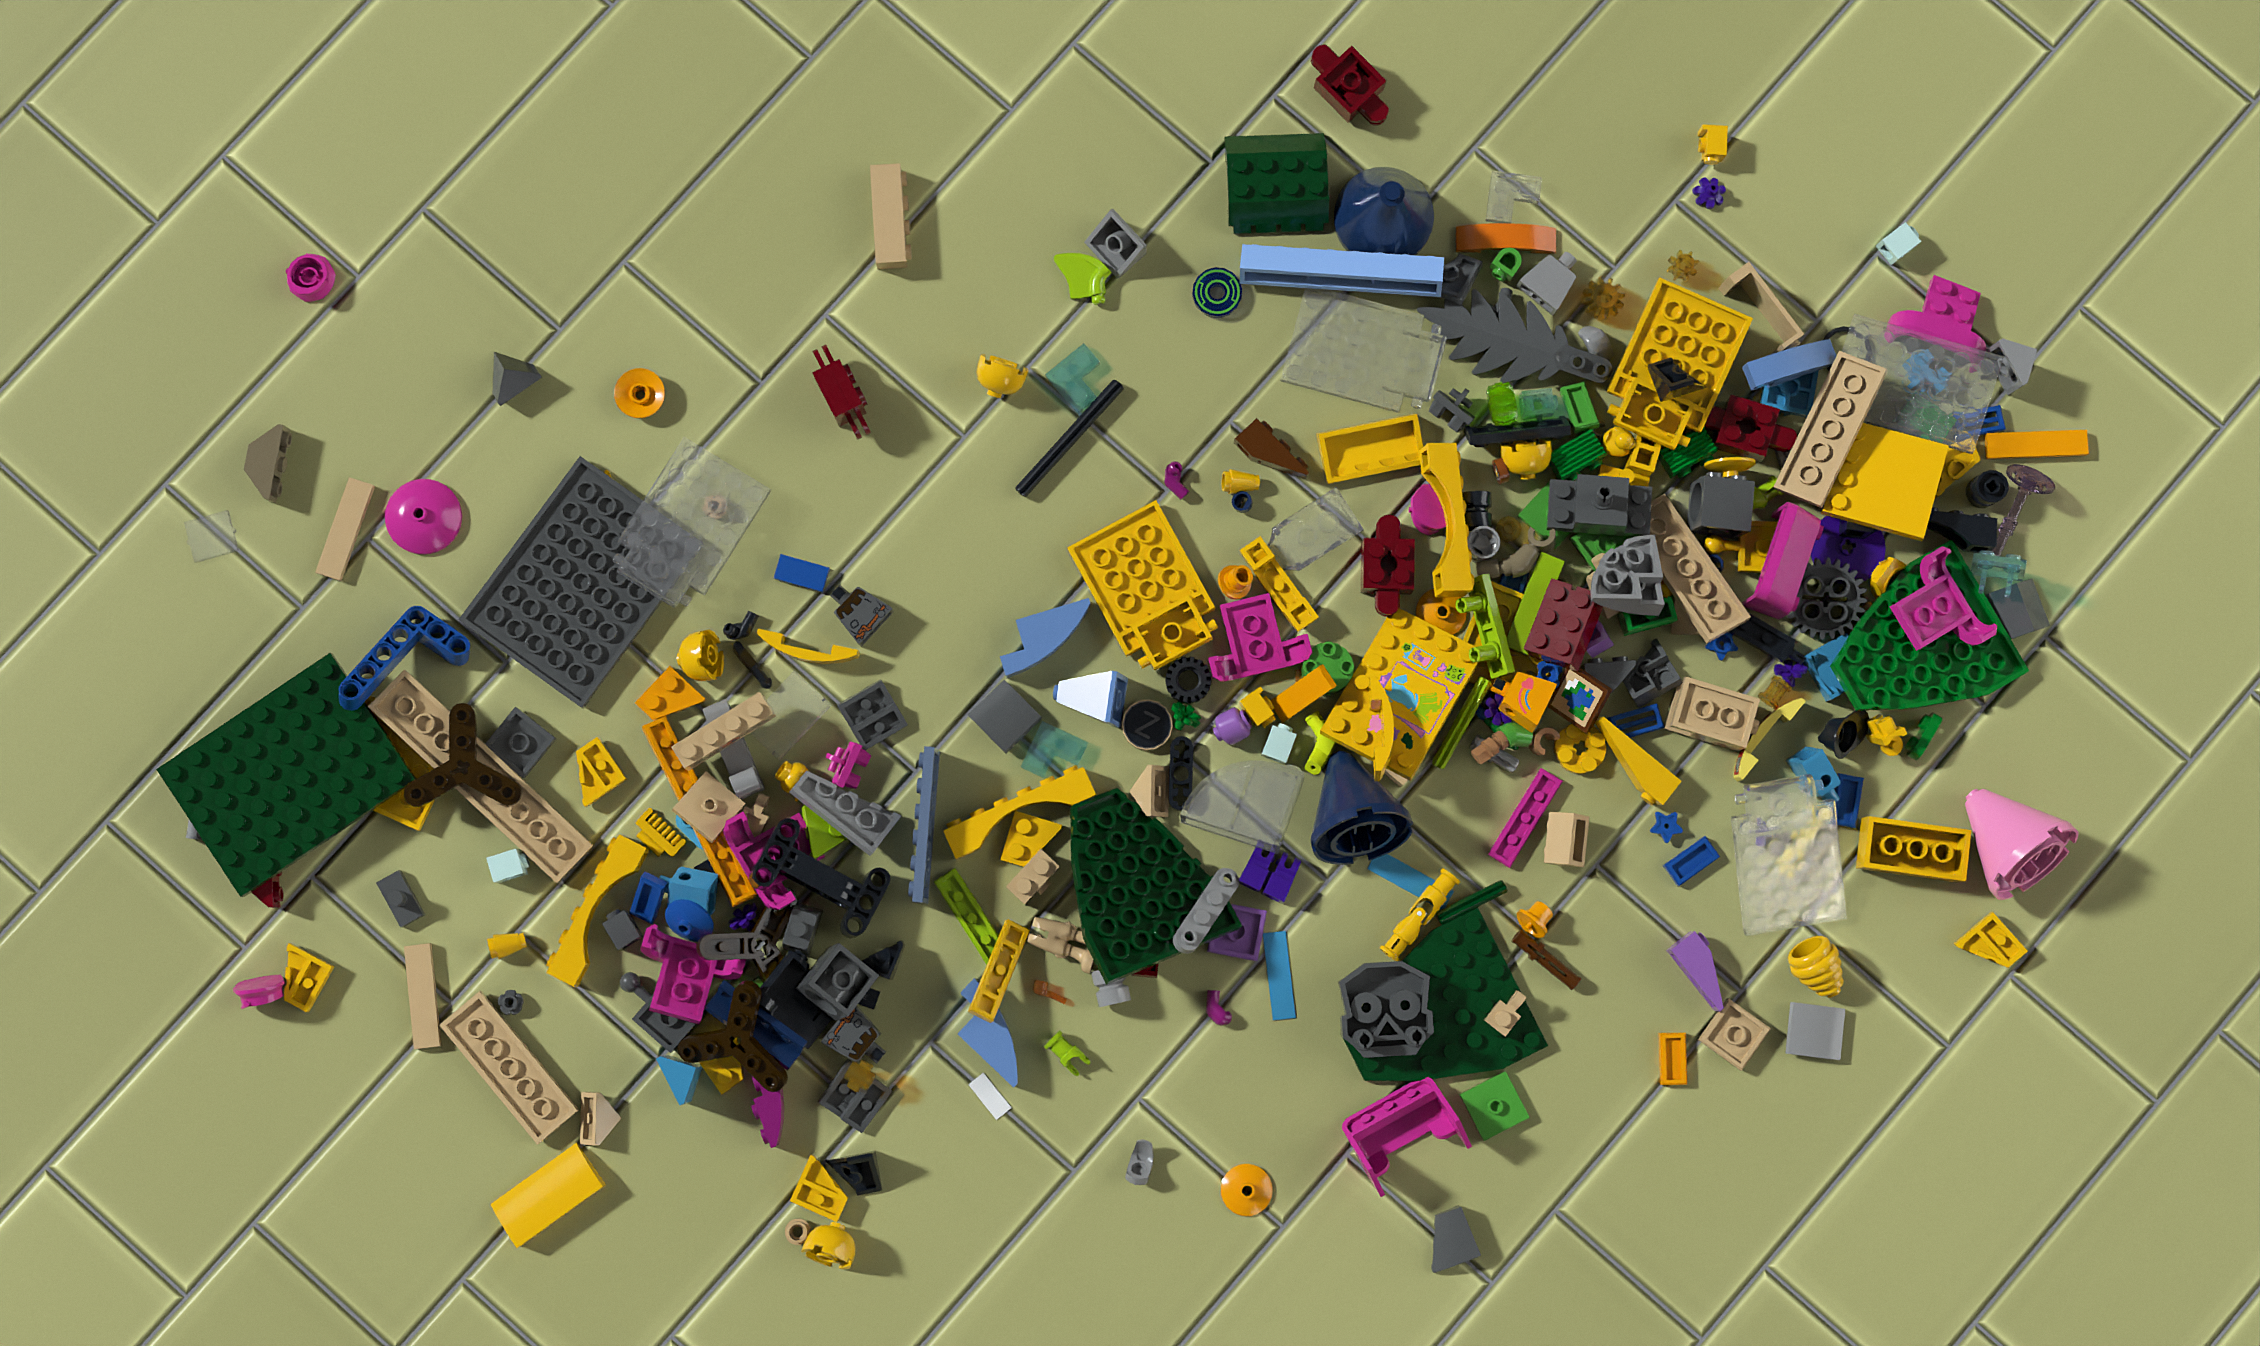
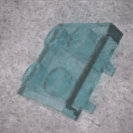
M1991 551L1974 553L1971 572L1973 575L1981 576L1978 593H1984L1986 577L2007 579L2004 597L2010 598L2012 581H2023L2027 560H2023L2021 556L2007 554L2006 557L1995 556V553Z

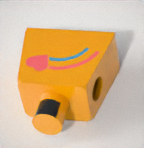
M1517 672L1511 683L1497 677L1491 687V691L1504 697L1498 709L1532 733L1537 727L1557 684Z

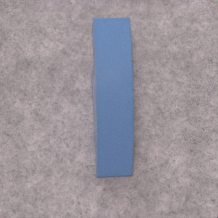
M1828 339L1793 347L1747 362L1742 368L1751 391L1763 386L1771 388L1832 366L1836 353L1831 340Z
M1089 598L1017 619L1016 624L1024 649L1000 656L1006 679L1029 670L1054 654L1079 627L1090 608Z
M974 978L960 993L970 1003L978 988V980ZM998 1009L992 1023L974 1016L961 1029L958 1035L1012 1087H1015L1018 1084L1017 1057L1011 1033L1000 1009Z

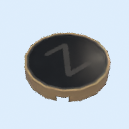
M1149 699L1140 700L1132 704L1124 713L1122 720L1123 734L1128 743L1144 751L1157 749L1164 745L1169 739L1173 727L1172 717L1167 708L1161 703Z

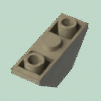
M281 424L276 425L248 445L244 471L260 494L271 503H276L277 497L281 496L282 472L284 473L287 468L286 450L292 443L290 429Z

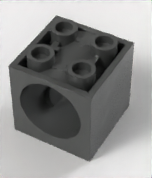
M1708 472L1705 476L1699 477V479L1690 483L1687 526L1693 534L1718 535L1732 539L1751 532L1755 481H1749L1746 476L1741 475L1724 478L1721 473Z
M837 943L824 950L795 989L836 1021L851 1014L879 975L844 946Z

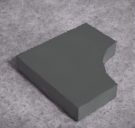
M1459 253L1453 261L1443 266L1441 298L1462 305L1483 266V261Z

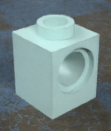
M1905 222L1881 240L1876 247L1892 265L1915 248L1921 240L1916 229L1908 226Z
M1281 723L1277 727L1273 725L1261 756L1285 765L1297 735L1292 733L1293 728Z
M512 849L486 858L494 883H502L528 874L527 868L530 867L527 855L522 853L521 849Z

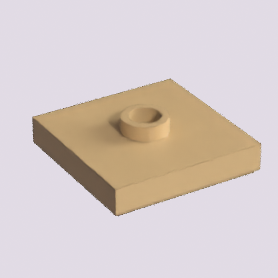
M705 771L673 807L672 811L713 843L724 830L726 820L737 815L746 803Z
M1727 998L1723 1003L1724 1009L1720 1012L1717 1011L1698 1041L1742 1071L1771 1028Z

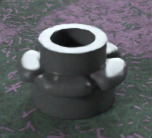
M507 990L505 994L500 995L498 1005L501 1007L500 1011L503 1014L516 1015L522 1010L524 999L521 994L516 993L515 990ZM510 1000L513 1001V1004H512V1005H509V1004H508V1002H509Z

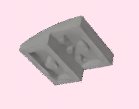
M1790 1002L1785 1053L1840 1060L1845 1009Z

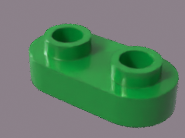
M1932 712L1930 715L1925 714L1918 723L1920 730L1916 737L1912 736L1905 746V749L1908 750L1906 754L1908 757L1917 761L1922 756L1939 728L1942 717Z

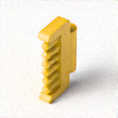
M648 808L636 821V825L642 829L636 837L658 857L665 851L671 857H674L687 841L681 839V835L678 834L669 842L676 835V830H673L664 838L672 830V827L668 826L660 834L667 826V822L664 821L655 830L663 819L659 817L650 825L658 817V814H653V809Z

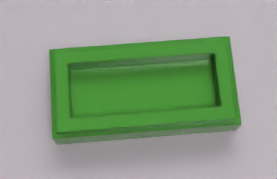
M1585 382L1560 387V394L1574 433L1599 428L1600 423Z

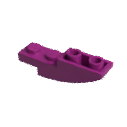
M752 1077L756 1091H761L762 1096L753 1099L755 1104L751 1105L756 1120L760 1119L764 1129H761L760 1132L764 1143H769L770 1147L773 1148L779 1145L783 1129V1088L778 1092L767 1091Z

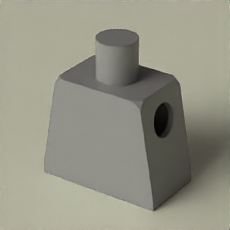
M1564 252L1559 260L1555 259L1552 255H1548L1519 280L1516 287L1553 316L1577 277L1570 271L1577 260L1568 252Z

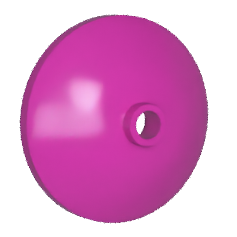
M417 479L407 482L399 487L388 501L385 511L386 528L393 541L404 550L422 555L436 553L446 548L455 539L460 530L462 510L459 500L452 490L438 481ZM423 510V516L416 518V512Z

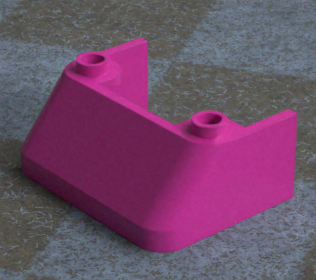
M1786 502L1772 512L1771 517L1779 520L1754 595L1742 601V605L1745 608L1778 620L1787 616L1790 611L1795 612L1800 600L1797 594L1815 540L1820 539L1824 526L1820 525L1821 520L1790 502Z
M1430 1077L1421 1081H1412L1349 1116L1342 1124V1130L1380 1197H1383L1385 1193L1377 1178L1389 1169L1390 1163L1386 1155L1431 1131L1434 1137L1438 1139H1447L1458 1134L1467 1149L1472 1147L1460 1119Z

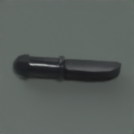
M736 641L733 645V650L738 659L749 670V673H752L758 680L762 688L770 689L772 686L771 678L767 677L759 667L760 665L756 663L743 645Z

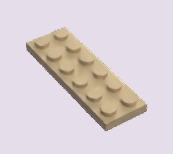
M1842 351L1838 352L1776 480L1775 490L1817 507H1823L1888 372L1887 368Z
M1663 494L1652 500L1650 535H1655L1663 573L1662 580L1705 642L1709 643L1748 621L1751 616L1668 497Z
M479 991L439 1025L537 1145L579 1111L482 991Z

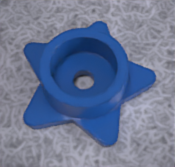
M1729 632L1705 646L1706 649L1715 651L1719 660H1723L1727 652L1738 650V647L1733 642V634ZM1720 641H1723V642H1724V645H1723V646H1721V645L1719 644Z
M1655 812L1656 823L1650 829V832L1659 834L1666 844L1670 841L1673 834L1683 832V829L1676 823L1677 812L1667 816L1660 812Z

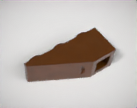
M1256 418L1234 439V444L1250 461L1302 479L1308 477L1309 472L1306 470L1309 468L1303 459L1300 457L1295 458L1289 452L1291 450L1290 446L1283 439L1278 440L1272 434L1273 429L1266 421L1260 422Z

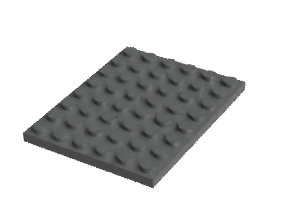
M580 456L458 620L584 709L704 544Z

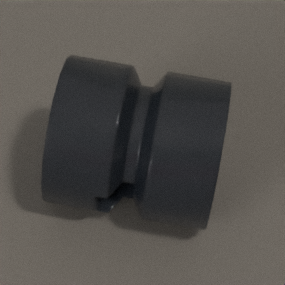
M1988 470L1974 477L1967 484L1966 497L1973 506L1987 508L2001 501L2007 495L2009 483L2001 472Z
M1462 492L1463 500L1466 502L1465 524L1468 525L1469 531L1479 526L1492 528V514L1488 512V509L1492 507L1491 492Z

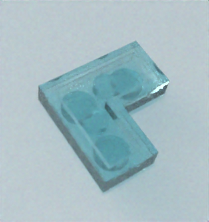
M1083 343L1045 374V377L1076 414H1079L1097 398L1082 378L1100 364V361Z
M1042 721L1021 768L1044 778L1054 756L1078 766L1089 743Z

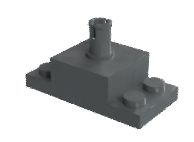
M1578 474L1576 481L1550 479L1546 530L1554 528L1555 531L1628 537L1650 535L1652 487L1629 485V478Z

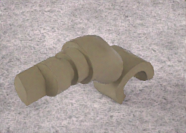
M1530 527L1528 530L1529 544H1524L1517 552L1510 554V557L1502 558L1503 561L1498 562L1497 559L1476 562L1477 574H1490L1491 579L1500 577V574H1505V576L1513 575V578L1524 576L1530 572L1540 552L1549 553L1554 549L1556 545L1555 529L1553 528L1549 531V538L1547 540L1538 541L1535 539V530Z

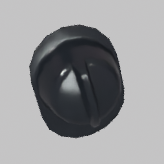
M1855 710L1847 717L1831 718L1818 736V741L1824 744L1828 750L1833 751L1838 759H1843L1864 740L1869 728L1866 723L1869 719L1868 712Z

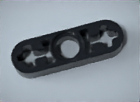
M1179 736L1172 741L1170 746L1169 804L1173 809L1183 811L1192 802L1193 743L1189 738ZM1180 741H1184L1185 746H1189V750L1184 752V759L1189 758V764L1186 762H1173L1174 758L1179 759V751L1175 750L1174 746H1178ZM1179 766L1185 767L1189 773L1188 778L1184 781L1177 780L1174 777L1175 768ZM1173 783L1176 785L1189 784V789L1183 788V796L1188 798V801L1183 802V806H1178L1177 801H1173V797L1178 795V788L1173 789Z

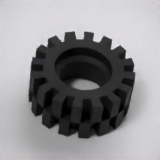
M1191 656L1190 658L1181 657V659L1174 661L1168 668L1165 679L1167 691L1171 694V697L1180 703L1184 702L1187 704L1196 703L1204 698L1212 682L1208 666L1202 660ZM1184 671H1193L1198 676V685L1192 690L1183 689L1179 684L1178 678Z

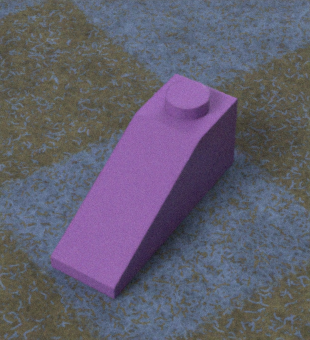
M1690 931L1666 951L1714 1011L1720 1012L1724 1007L1712 953L1707 947L1709 942L1701 932L1697 934L1695 931Z

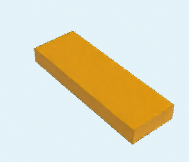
M1322 664L1270 701L1275 707L1274 711L1282 723H1284L1337 685Z

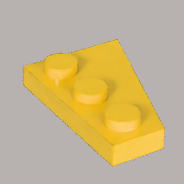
M1972 437L1964 438L1949 445L1935 498L1939 497L1948 486L1962 477L1980 461Z

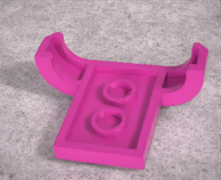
M1934 275L1929 283L1922 312L1903 310L1893 314L1888 320L1884 335L1889 342H1893L1900 336H1911L1961 355L1971 363L1969 373L1977 372L1983 364L1986 344L1971 329L1981 293Z
M1943 546L1926 555L1920 563V574L1925 586L1890 606V609L1916 651L1951 630L1962 641L1970 645L1981 644L1996 635L1997 625L1995 623L1986 625L1979 621L1947 570L1945 560L1947 555L1951 553V550Z
M1269 593L1219 606L1231 654L1208 658L1212 676L1218 681L1236 680L1297 665L1308 660L1312 649L1308 634L1299 635L1296 638L1281 642Z
M742 811L726 820L723 833L729 847L749 879L750 872L774 827L754 837L749 828L748 819ZM797 813L790 817L800 826V832L793 847L809 855L811 850L809 839H806V823L800 813ZM786 825L781 826V834L787 838L792 837V829ZM769 848V857L773 860H779V850ZM822 855L816 860L820 861L824 859L825 855ZM758 870L756 873L757 880L762 883L768 882L767 873L763 870ZM779 873L769 887L761 890L755 889L763 903L768 908L780 910L796 900L793 893L789 892L782 884L788 878Z
M656 924L646 928L640 948L641 952L653 960L662 962L649 1011L700 1024L713 977L728 980L740 978L746 959L704 960L697 953V943L666 935L658 930V925Z

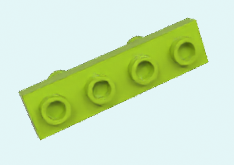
M1482 574L1474 577L1473 591L1468 593L1469 597L1457 599L1455 605L1459 613L1473 611L1482 646L1471 648L1469 650V658L1472 662L1487 661L1491 679L1514 673L1515 668L1490 575Z

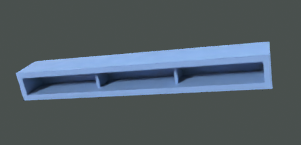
M1242 244L1240 284L1441 297L1444 257Z

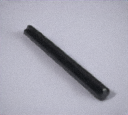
M1112 380L1021 480L1015 488L1021 496L1027 497L1124 390L1119 381Z

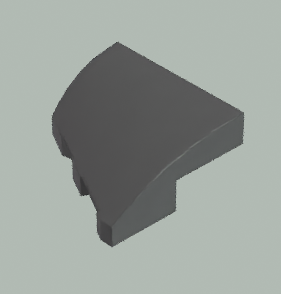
M1657 638L1651 642L1652 647L1644 657H1639L1635 668L1623 680L1638 708L1683 683Z
M1457 1205L1435 1215L1433 1262L1431 1264L1433 1273L1481 1256L1461 1206Z

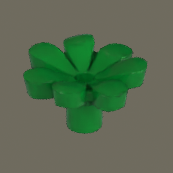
M1180 702L1173 703L1171 710L1175 713L1173 717L1176 721L1173 726L1176 729L1182 730L1185 725H1191L1194 728L1200 725L1199 720L1202 717L1197 713H1193L1195 710L1193 706L1187 705L1185 708Z

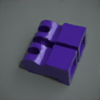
M1259 840L1239 878V884L1256 892H1259L1263 885L1265 887L1262 895L1283 904L1302 860L1295 857L1291 867L1288 869L1284 866L1288 853L1283 852L1281 858L1275 863L1277 865L1275 871L1271 872L1268 870V867L1275 860L1274 854L1277 848L1272 846L1268 856L1262 857L1261 852L1265 842Z

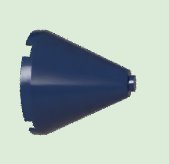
M1375 167L1355 175L1342 188L1334 209V228L1340 243L1346 251L1416 256L1428 241L1434 223L1433 204L1425 187L1409 173L1392 167Z
M1345 751L1334 753L1327 763L1310 840L1316 858L1329 864L1348 865L1354 864V857L1367 855L1368 861L1384 856L1404 844L1412 834L1411 825H1413L1409 811L1379 781H1374V776L1352 754Z

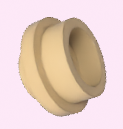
M800 1218L791 1220L785 1228L786 1239L794 1245L804 1244L808 1234L811 1232L809 1223ZM795 1227L802 1228L803 1234L801 1236L794 1234Z

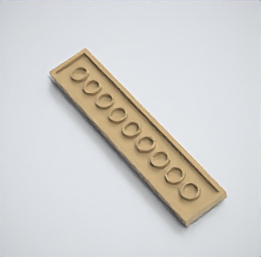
M404 669L368 707L435 769L449 760L450 711ZM477 737V761L517 782L522 789L521 799L518 803L507 806L465 783L460 784L455 789L556 883H559L594 845ZM459 761V767L450 773L451 775L459 772L467 774V768L470 764Z

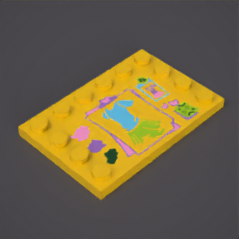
M1399 608L1394 615L1387 617L1322 726L1320 734L1373 761L1374 747H1383L1380 711H1370L1369 703L1370 676H1375L1389 698L1394 719V737L1387 769L1411 781L1479 662H1472L1469 658V650L1475 646Z

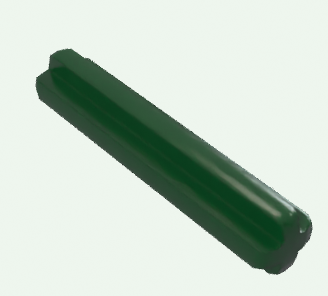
M1502 880L1497 881L1438 911L1436 917L1440 924H1445L1507 893V887Z

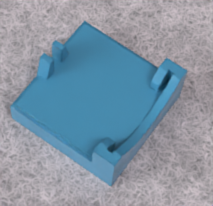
M1819 370L1771 388L1763 386L1760 403L1780 409L1779 414L1783 413V416L1795 415L1807 418L1813 406Z
M1848 633L1805 655L1806 659H1804L1803 663L1808 667L1807 670L1826 702L1845 692L1830 665L1849 637Z

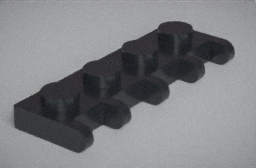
M1559 416V418L1543 420L1542 418H1537L1536 421H1512L1511 423L1497 425L1488 423L1486 426L1470 427L1469 425L1464 427V433L1470 445L1486 447L1488 443L1508 445L1517 440L1535 442L1538 441V438L1546 437L1554 440L1561 439L1565 435H1571V426L1565 416Z

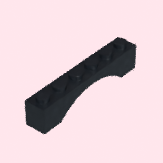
M1932 507L1927 529L1941 534L1948 540L1952 539L1955 545L1962 551L1989 554L1997 547L1998 518H1991L1984 513L1967 515L1959 510L1943 512L1939 511L1938 508ZM1840 519L1839 536L1865 539L1871 534L1880 531Z

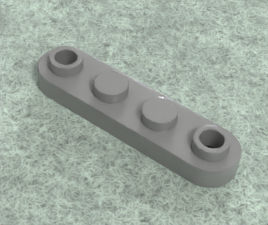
M1222 868L1216 872L1174 934L1173 944L1179 952L1189 954L1197 949L1237 889L1239 877L1232 869ZM1223 877H1227L1230 883L1225 882ZM1185 935H1189L1192 941H1188Z

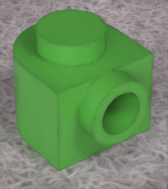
M1514 248L1502 249L1489 267L1493 270L1491 274L1499 281L1503 282L1506 279L1510 282L1521 265V255Z

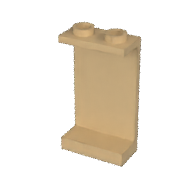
M1750 262L1728 276L1718 288L1725 296L1741 285L1784 342L1772 354L1797 347L1801 344L1798 340L1804 335L1803 331Z

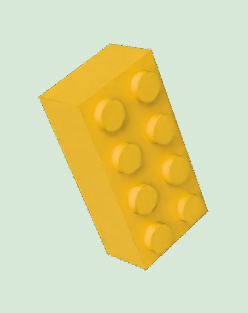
M1872 816L1861 818L1856 869L1951 882H1964L1967 878L1971 830Z

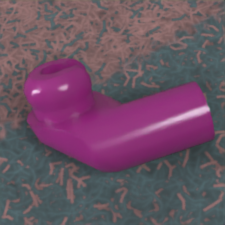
M1173 461L1165 469L1164 483L1166 487L1182 500L1189 493V490L1180 482L1182 465L1177 461Z
M1207 990V1015L1217 1025H1228L1232 1020V1015L1219 1005L1220 991Z

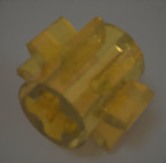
M1679 250L1676 255L1677 258L1670 256L1668 259L1672 266L1666 271L1672 272L1674 281L1677 278H1683V281L1687 282L1689 280L1688 274L1691 276L1697 274L1698 271L1694 269V266L1699 263V260L1693 259L1692 251L1688 254H1683ZM1682 262L1686 264L1684 270L1680 268Z
M861 1060L859 1064L853 1061L844 1076L849 1081L846 1087L855 1092H859L861 1088L867 1091L876 1077V1074L871 1071L874 1066L865 1060Z

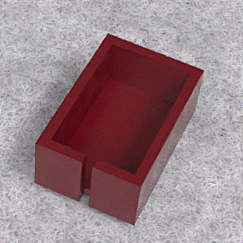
M1551 578L1524 650L1533 658L1578 672L1603 606L1591 601L1590 590L1578 586L1575 588L1572 584Z

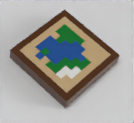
M1580 667L1578 672L1565 668L1559 680L1560 684L1555 688L1547 707L1584 733H1590L1613 689Z

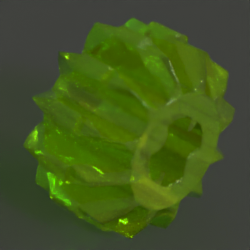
M1499 382L1488 386L1486 394L1492 422L1496 426H1504L1516 422L1518 409L1512 385L1509 382Z

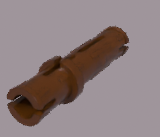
M1522 929L1512 938L1511 942L1528 954V958L1531 961L1535 960L1569 987L1570 990H1573L1578 985L1581 977L1544 948L1545 945L1543 943H1537L1523 932ZM1528 944L1531 945V946H1532L1534 949H1536L1540 954H1542V955L1544 956V958H1542L1541 956H1539L1535 951H1533V950H1532L1530 947H1528L1527 945H1528ZM1549 961L1552 962L1556 967H1558L1561 971H1563V972L1565 973V975H1563L1562 973H1560L1557 969H1555V968H1554L1551 964H1549L1548 962H1549Z

